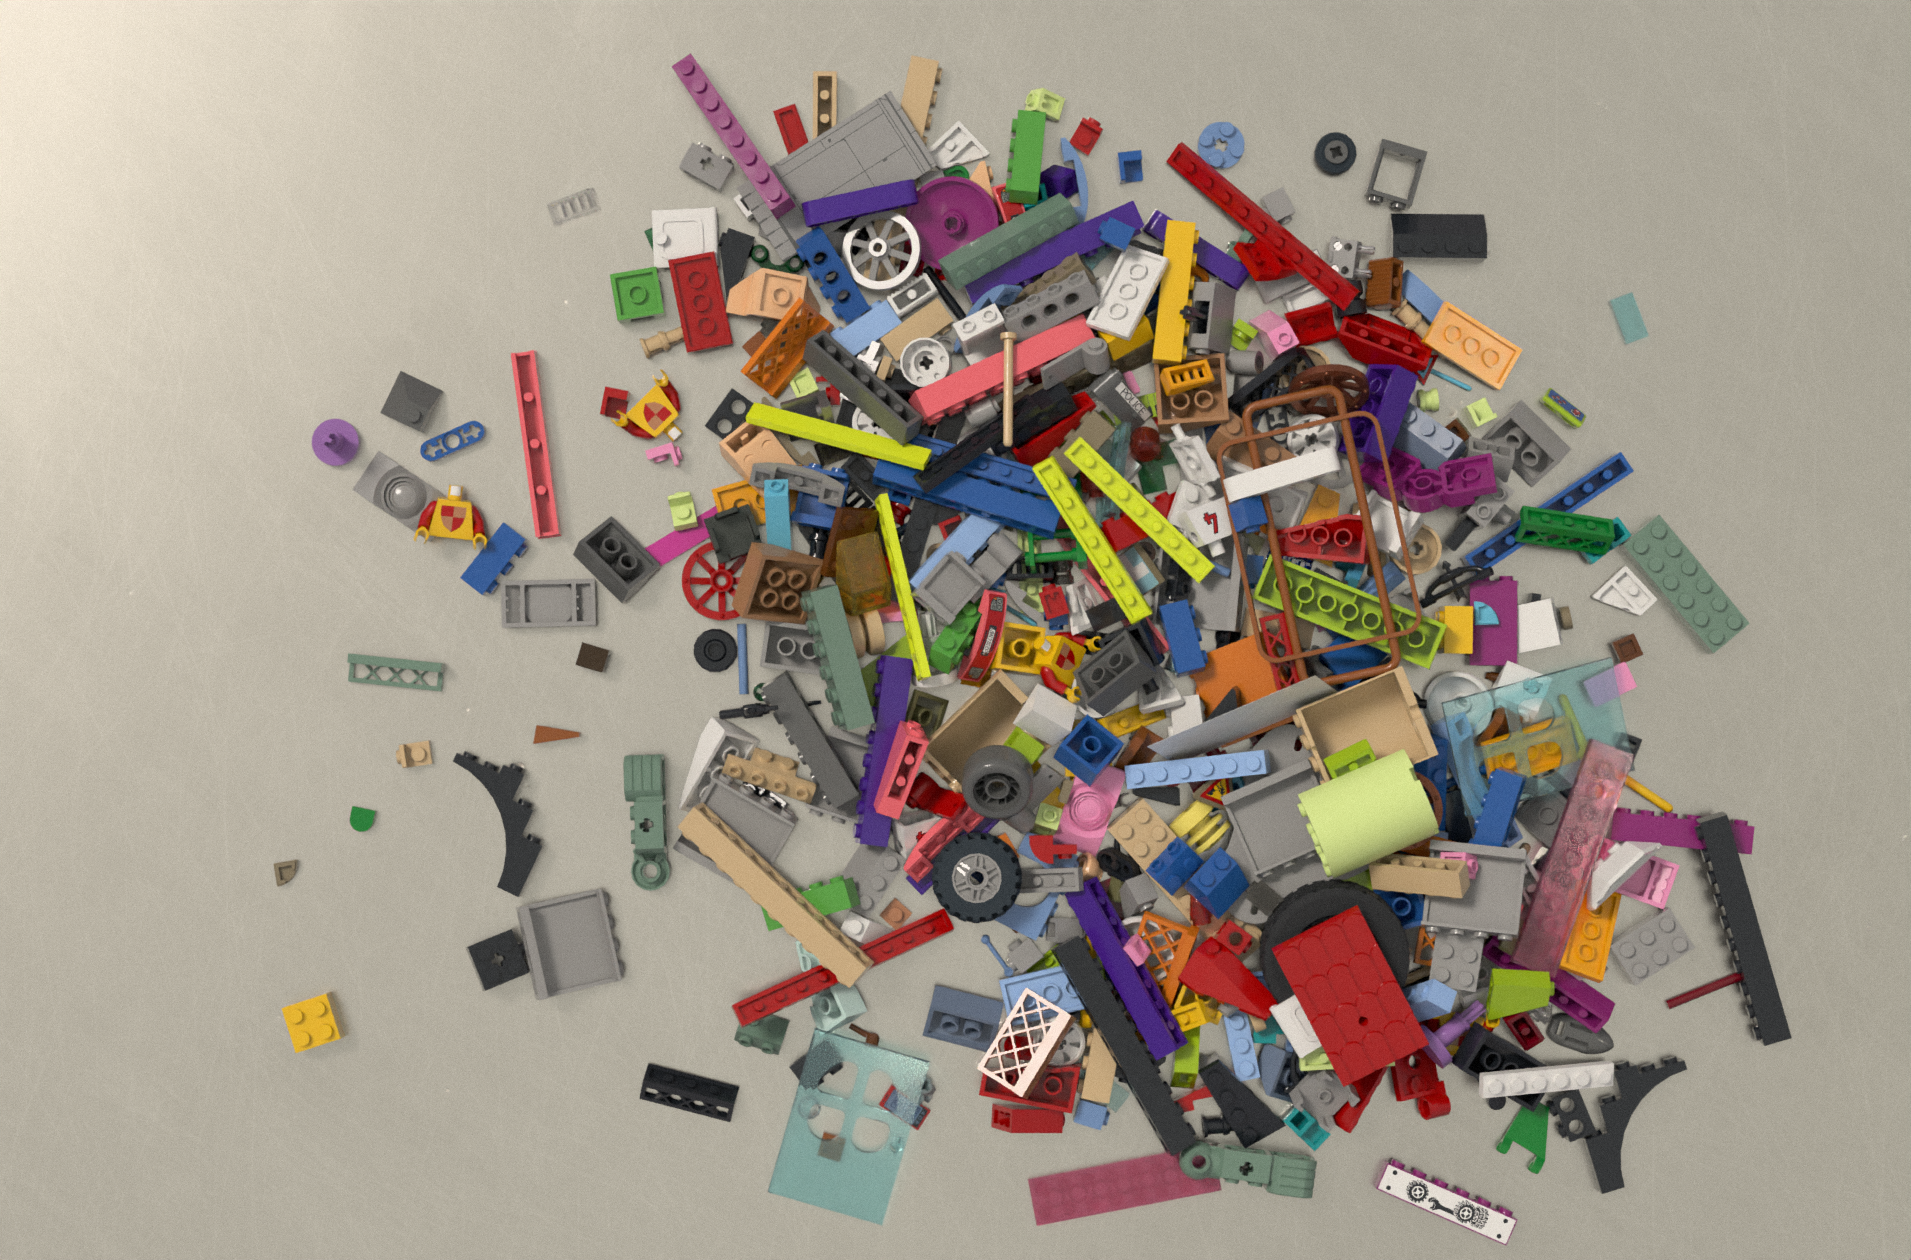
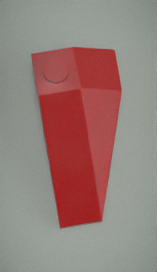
M1344 514L1313 523L1276 530L1281 556L1370 565V556L1361 515Z

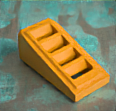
M1207 359L1164 368L1160 374V380L1166 396L1175 395L1214 382L1215 380ZM1201 368L1204 377L1200 378L1197 369ZM1190 371L1192 372V375L1194 377V379L1192 380L1189 375ZM1181 374H1182L1183 379H1184L1183 382H1181V379H1180V376H1179V375H1181Z

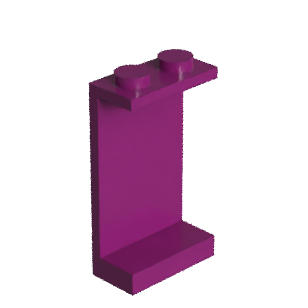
M1499 576V581H1490V577L1482 581L1478 580L1470 584V606H1473V654H1470L1469 664L1471 666H1504L1507 661L1519 665V656H1517L1519 581H1513V576ZM1474 601L1489 605L1496 612L1499 624L1475 625Z

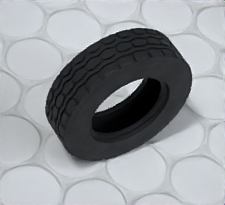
M1329 879V881L1320 880L1312 882L1313 884L1301 886L1297 888V891H1292L1283 898L1282 902L1277 904L1264 925L1265 929L1262 931L1261 945L1259 947L1260 965L1264 980L1278 1004L1295 994L1271 948L1305 932L1313 925L1330 919L1358 905L1400 988L1405 985L1410 965L1409 942L1407 941L1405 930L1389 904L1378 894L1374 893L1373 890L1363 885L1361 886L1358 883L1347 880Z

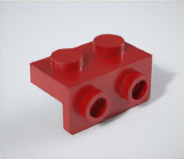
M1330 302L1284 313L1285 320L1289 323L1299 341L1296 347L1308 346L1321 341L1325 342L1338 337Z

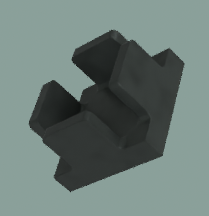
M748 504L730 508L704 519L719 564L748 555L752 542L762 543L754 516Z

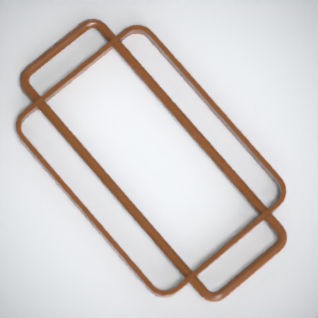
M1323 385L1250 403L1242 414L1246 437L1224 443L1217 453V466L1221 476L1220 480L1256 645L1260 655L1272 663L1295 660L1297 674L1301 682L1310 678L1305 666V657L1388 639L1391 651V661L1389 663L1320 679L1329 686L1378 676L1397 668L1401 661L1397 637L1409 635L1417 630L1422 621V611L1382 430L1377 418L1366 411L1348 413L1342 391L1332 385ZM1330 394L1335 398L1338 416L1259 434L1254 432L1252 414L1257 410ZM1356 417L1369 418L1375 425L1415 605L1416 621L1414 625L1407 630L1396 632L1350 425L1349 419ZM1340 421L1387 634L1302 652L1268 493L1259 496H1261L1268 520L1265 527L1293 655L1273 658L1265 652L1261 640L1239 534L1235 530L1228 506L1232 503H1229L1223 480L1226 479L1223 455L1228 448L1247 443L1253 470L1262 468L1256 440Z

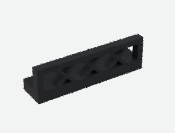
M1293 347L1228 398V409H1236L1242 419L1243 406L1248 402L1261 400L1262 392L1266 388L1273 389L1272 397L1289 394V386L1286 388L1279 387L1280 377L1284 374L1290 375V385L1293 378L1298 375L1296 371L1299 362L1304 360L1308 368L1315 367L1305 348ZM1270 408L1255 411L1252 414V421Z
M648 1063L639 1099L730 1122L739 1087ZM647 1088L654 1089L658 1094L649 1093L646 1090ZM670 1095H677L681 1099H673ZM693 1101H700L704 1105H695ZM716 1107L727 1108L728 1113L718 1111Z

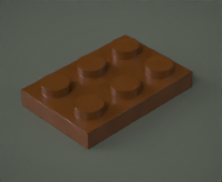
M836 508L820 571L821 575L844 578L863 577L879 511L873 508Z

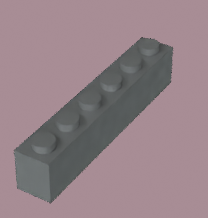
M824 329L807 340L802 359L901 446L919 434L923 416Z
M786 671L765 683L761 688L763 700L767 705H778V710H775L773 716L779 725L783 724L787 732L785 735L790 744L797 746L800 751L797 753L803 765L808 764L812 771L809 774L816 785L820 784L824 791L822 796L828 805L832 804L835 809L858 796L860 790L789 672Z

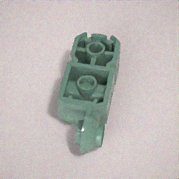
M664 755L624 756L623 763L624 794L626 802H634V806H630V820L635 822V829L631 830V844H635L631 875L636 885L643 890H657L665 885L670 873L667 862ZM647 820L652 822L651 828L645 827L644 823ZM649 864L657 868V874L653 878L645 874V867Z
M1196 1141L1182 1150L1179 1155V1166L1182 1172L1187 1177L1195 1180L1205 1178L1220 1179L1221 1177L1228 1183L1239 1184V1180L1248 1182V1185L1262 1187L1264 1183L1265 1190L1276 1195L1307 1199L1313 1196L1317 1161H1315L1314 1157L1250 1147L1244 1148L1228 1144L1212 1146L1203 1141ZM1197 1155L1205 1157V1163L1201 1167H1195L1192 1164L1193 1158ZM1245 1162H1247L1249 1166H1245L1244 1170H1242L1241 1166H1244Z

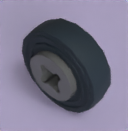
M1339 132L1328 133L1323 136L1316 144L1314 151L1315 161L1319 168L1332 175L1348 171L1354 164L1357 156L1356 146L1352 139L1346 134Z

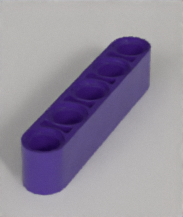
M909 179L802 203L801 206L806 227L810 228L919 204L915 180Z
M1154 210L1142 230L1164 245L1167 220L1173 219L1158 210ZM1201 237L1198 239V244H1193V253H1197L1196 264L1225 285L1239 291L1250 274L1245 265Z

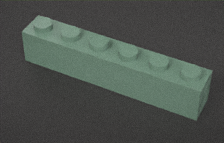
M1058 193L939 259L938 262L945 279L957 291L1079 222L1072 204L1061 193Z

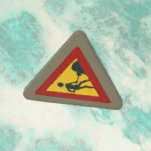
M1232 778L1207 780L1193 793V799L1226 811L1221 796L1233 792Z

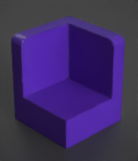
M1052 165L1040 173V184L1045 183L1048 197L1061 193L1065 198H1068L1078 191L1074 169Z

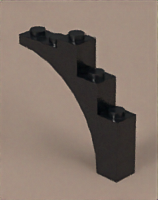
M464 751L463 754L456 753L453 762L468 770L484 785L493 797L501 814L506 838V855L503 872L497 887L520 897L545 847L544 844L540 843L541 838L530 833L528 836L524 835L536 809L531 807L533 803L523 798H520L519 801L515 800L527 774L522 772L523 767L512 762L510 765L504 764L501 770L498 771L497 765L489 761H485L483 764L476 760V755L468 751Z
M1671 1056L1663 1059V1063L1654 1065V1063L1644 1064L1640 1066L1641 1070L1639 1071L1637 1065L1629 1063L1628 1060L1615 1064L1613 1081L1618 1097H1615L1614 1094L1607 1095L1601 1098V1102L1596 1103L1604 1130L1601 1131L1600 1128L1595 1129L1596 1132L1582 1137L1595 1183L1601 1194L1625 1187L1621 1171V1148L1624 1132L1631 1115L1641 1100L1656 1085L1672 1075L1687 1070L1685 1060L1677 1059V1056Z

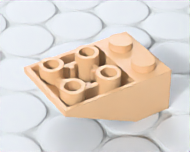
M745 422L719 442L721 456L748 483L750 482L753 463L773 462L797 465L768 428ZM751 485L764 499V488Z

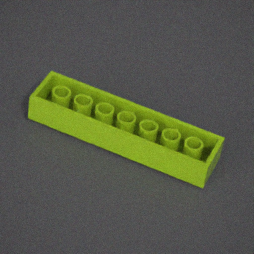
M1270 554L1252 598L1284 611L1273 559ZM1283 560L1293 611L1296 617L1356 641L1387 634L1378 597ZM1390 602L1396 632L1411 628L1416 621V612ZM1422 615L1420 626L1415 632L1397 637L1401 659L1430 670L1447 625ZM1388 639L1366 644L1391 654Z

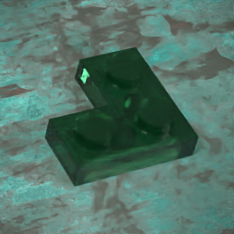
M1176 439L1133 449L1135 461L1142 466L1138 474L1144 495L1168 490L1163 467L1179 463L1169 446Z

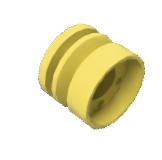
M1198 800L1186 808L1168 826L1179 838L1189 834L1191 837L1186 844L1190 847L1196 842L1198 845L1193 851L1197 855L1211 849L1223 838L1225 832L1231 826L1228 820L1218 826L1216 823L1223 815L1219 813L1211 818L1209 814L1214 807Z

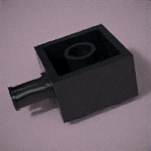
M1146 618L1133 624L1130 623L1104 635L1098 640L1102 649L1124 630H1127L1150 657L1154 667L1160 665L1165 660ZM1154 677L1142 685L1146 695L1160 689Z
M512 929L465 947L483 991L529 973L524 961L526 956L523 942L519 943L516 941ZM495 953L497 956L503 957V960L500 962L501 966L492 964L491 960L495 958Z

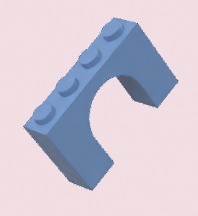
M1029 831L1025 834L1017 850L1018 853L1041 864L1044 868L1078 867L1080 863L1076 861L1078 856L1072 854L1071 859H1058V854H1053L1054 864L1039 860L1033 854L1029 844V835L1035 834ZM1048 892L1047 896L1040 903L1033 906H1021L1014 903L1004 915L994 920L1036 941L1038 936L1041 938L1044 936L1048 928L1045 922L1048 916H1054L1059 905L1055 902L1059 894L1063 896L1065 892Z

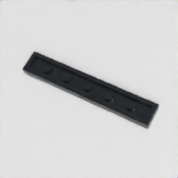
M1026 394L1013 404V431L1042 411L1029 394ZM1003 412L927 465L924 470H920L912 476L925 493H928L1002 440Z

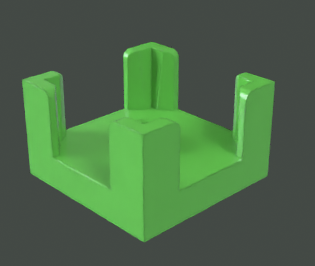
M657 267L610 274L616 315L619 323L631 322V319L648 316H666Z

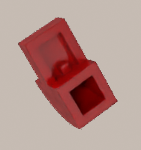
M1029 835V844L1033 854L1045 863L1054 864L1053 854H1058V859H1071L1072 854H1077V844H1053V835Z

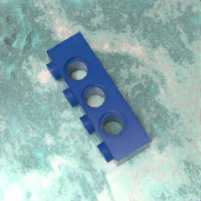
M820 226L796 240L799 246L796 252L803 262L807 260L811 267L807 270L814 281L820 280L823 286L819 289L826 300L831 298L834 303L831 309L838 319L842 317L848 323L870 309ZM824 252L822 260L814 261L817 253ZM829 272H836L832 280H826ZM841 291H848L844 299H838V294Z

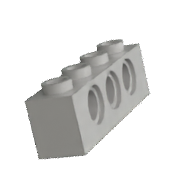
M1085 270L1071 274L1067 279L1059 283L1051 284L1047 289L1037 294L1028 296L1026 300L1016 305L1007 307L1000 313L1004 318V325L1008 332L1017 333V340L1014 341L1016 345L1100 303V300Z

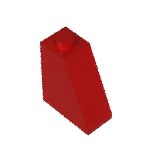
M992 1104V1128L1009 1133H1062L1065 1116L1061 1111L1029 1105Z

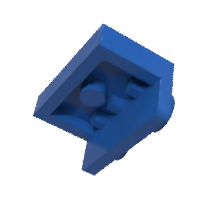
M1176 837L1152 861L1146 872L1172 896L1204 863V860L1184 841Z

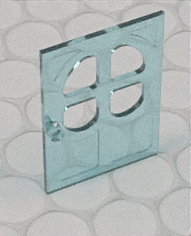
M1611 657L1534 678H1526L1523 681L1441 703L1466 817L1482 813L1484 807H1481V801L1484 794H1488L1491 785L1488 784V780L1481 776L1479 764L1483 759L1508 752L1514 753L1518 773L1527 776L1519 802L1635 770ZM1533 698L1546 700L1553 710L1551 724L1543 730L1524 734L1518 712L1519 704ZM1504 708L1510 733L1509 737L1506 740L1488 745L1475 746L1472 734L1480 720L1492 710ZM1550 741L1557 743L1562 754L1558 768L1550 775L1539 778L1533 777L1527 755L1528 748Z
M815 1028L768 1192L882 1225L930 1061ZM849 1061L858 1067L857 1078L850 1097H840L823 1092L818 1088L820 1078L834 1065ZM879 1070L890 1076L898 1096V1105L895 1110L888 1111L864 1103L863 1096L871 1072ZM820 1104L844 1112L845 1119L841 1132L837 1137L827 1140L818 1137L812 1132L808 1125V1116L813 1105ZM859 1117L879 1121L889 1126L888 1140L882 1148L874 1151H863L853 1143L852 1134L856 1120Z

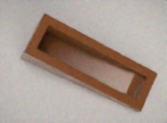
M536 725L533 744L581 737V732Z

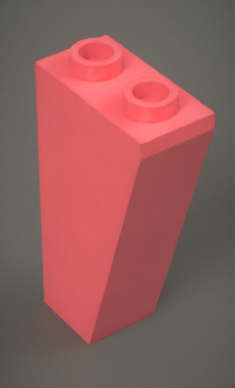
M900 720L874 801L876 813L898 820L929 743L921 724L915 721L908 720V722Z

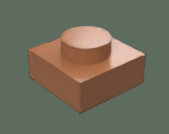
M894 898L879 916L897 930L911 916L912 912Z

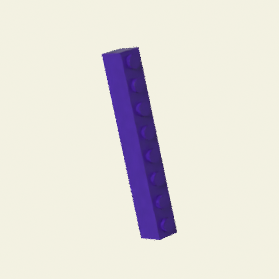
M1130 201L1061 232L967 284L964 288L971 304H975L987 291L998 285H1017L1020 283V286L1024 287L1034 282L1033 277L1039 274L1043 276L1046 271L1054 269L1061 264L1063 259L1072 256L1076 252L1080 256L1085 255V258L1099 253L1097 250L1099 247L1106 245L1107 249L1112 247L1099 241L1101 235L1097 233L1102 221L1107 222L1109 217L1135 228L1132 238L1141 234L1140 229L1144 228L1145 225L1134 201Z
M881 655V658L876 662L875 672L878 674L877 683L873 685L872 696L875 697L874 706H871L875 723L871 724V730H868L866 734L868 752L863 756L862 764L865 767V773L859 783V790L862 791L861 800H858L856 805V814H859L858 824H855L853 828V838H856L855 842L859 844L888 847L892 817L876 813L874 801L900 720L905 722L913 666L912 659Z
M1096 876L1083 883L1084 891L1067 892L1065 896L1069 906L1075 912L1080 926L1091 941V946L1097 952L1104 969L1113 981L1115 989L1124 1001L1127 1011L1134 1019L1138 1031L1145 1039L1149 1051L1157 1061L1186 1045L1188 1041L1145 963L1136 966L1123 949L1130 936Z

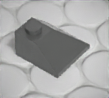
M400 371L380 413L424 433L443 391Z

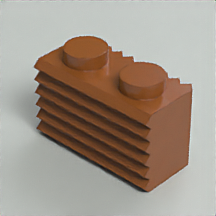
M1394 257L1369 260L1368 270L1372 271V274H1370L1372 276L1367 280L1366 305L1377 310L1400 308L1404 261Z

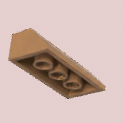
M1229 411V421L1221 423L1206 444V450L1210 458L1216 463L1217 453L1224 443L1246 437L1242 419ZM1254 428L1255 434L1262 433L1256 428ZM1270 438L1256 440L1262 467L1297 457ZM1247 443L1232 446L1225 451L1224 456L1252 468Z

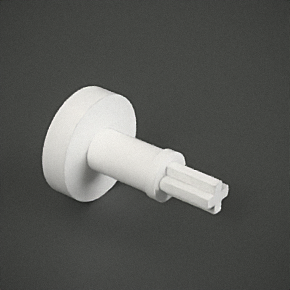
M924 611V613H920L923 633L922 640L927 661H929L931 647L940 633L936 631L935 617L929 611ZM929 665L931 677L919 682L917 681L914 668L911 674L912 684L917 687H939L951 684L959 679L957 678V665L954 666L949 675Z

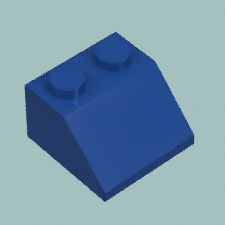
M1220 847L1191 877L1184 888L1219 919L1250 885L1238 863Z

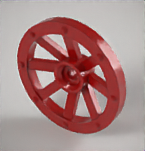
M706 543L696 549L685 563L682 572L684 596L689 605L706 618L717 621L738 618L740 615L735 609L726 612L725 593L728 592L734 598L736 590L732 586L738 585L740 577H733L732 575L746 562L748 555L739 557L728 570H725V563L719 564L718 562V570H715L702 557L704 554L714 551L712 543ZM698 562L711 578L690 577L695 563ZM721 577L726 580V584L723 586L717 583V580ZM690 585H711V587L696 600ZM716 592L718 593L719 612L712 611L703 606Z

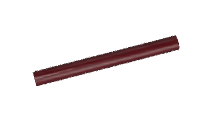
M1737 973L1731 974L1666 1000L1665 1003L1670 1010L1742 981L1741 975Z

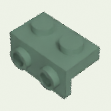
M770 1015L743 1028L739 1024L734 1040L742 1046H752L761 1049L766 1054L778 1055L789 1021Z

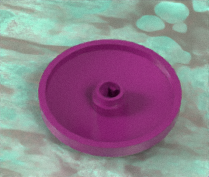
M959 176L941 177L925 184L917 191L919 204L909 206L905 216L913 224L920 236L922 245L921 260L940 270L942 269L938 262L939 259L999 227L998 210L989 193L978 183Z

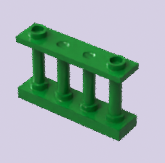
M1079 472L1074 477L1077 480L1075 490L1083 501L1081 475ZM1020 489L1021 494H1023L1024 492L1031 493ZM1070 528L1056 529L1053 538H1071V540H1076V548H1072L1070 551L1035 554L1034 541L1049 540V538L1028 532L1029 552H1025L1026 566H1030L1032 574L1036 573V563L1073 560V562H1078L1079 570L1088 569L1087 554Z

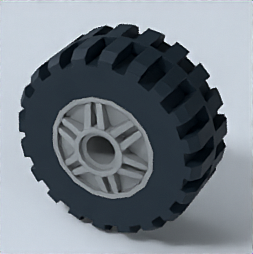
M983 832L967 833L948 842L938 854L932 871L933 890L940 905L950 915L955 916L959 920L972 923L993 921L1004 915L1019 896L1022 884L1021 866L1012 848L997 836ZM975 871L981 872L984 876V880L979 884L972 882L970 875Z

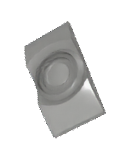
M380 451L377 452L352 489L414 532L417 530L420 515L431 501H436L437 497L448 498ZM429 536L428 541L431 542L434 536Z
M595 579L501 581L502 628L596 626Z

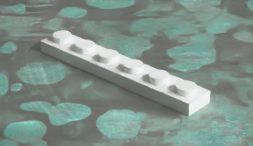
M1611 1061L1483 1072L1479 1076V1096L1481 1098H1493L1613 1086L1614 1063Z

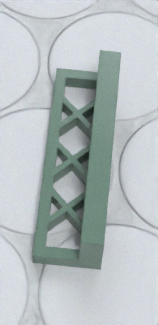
M348 653L347 663H350L348 682L442 691L445 663ZM364 664L370 673L364 678H355V665ZM370 665L378 666V667H376V668L373 670V669L370 667ZM382 667H388L394 675L387 681H383L375 672ZM393 668H402V669H400V670L396 673V671H395ZM405 669H411L417 676L411 683H405L399 676ZM416 670H421L424 672L419 675V673ZM429 671L438 672L437 686L427 685L422 677ZM373 675L377 680L368 678ZM397 678L399 682H392V680ZM418 680H420L423 685H421V684H414V683H416Z

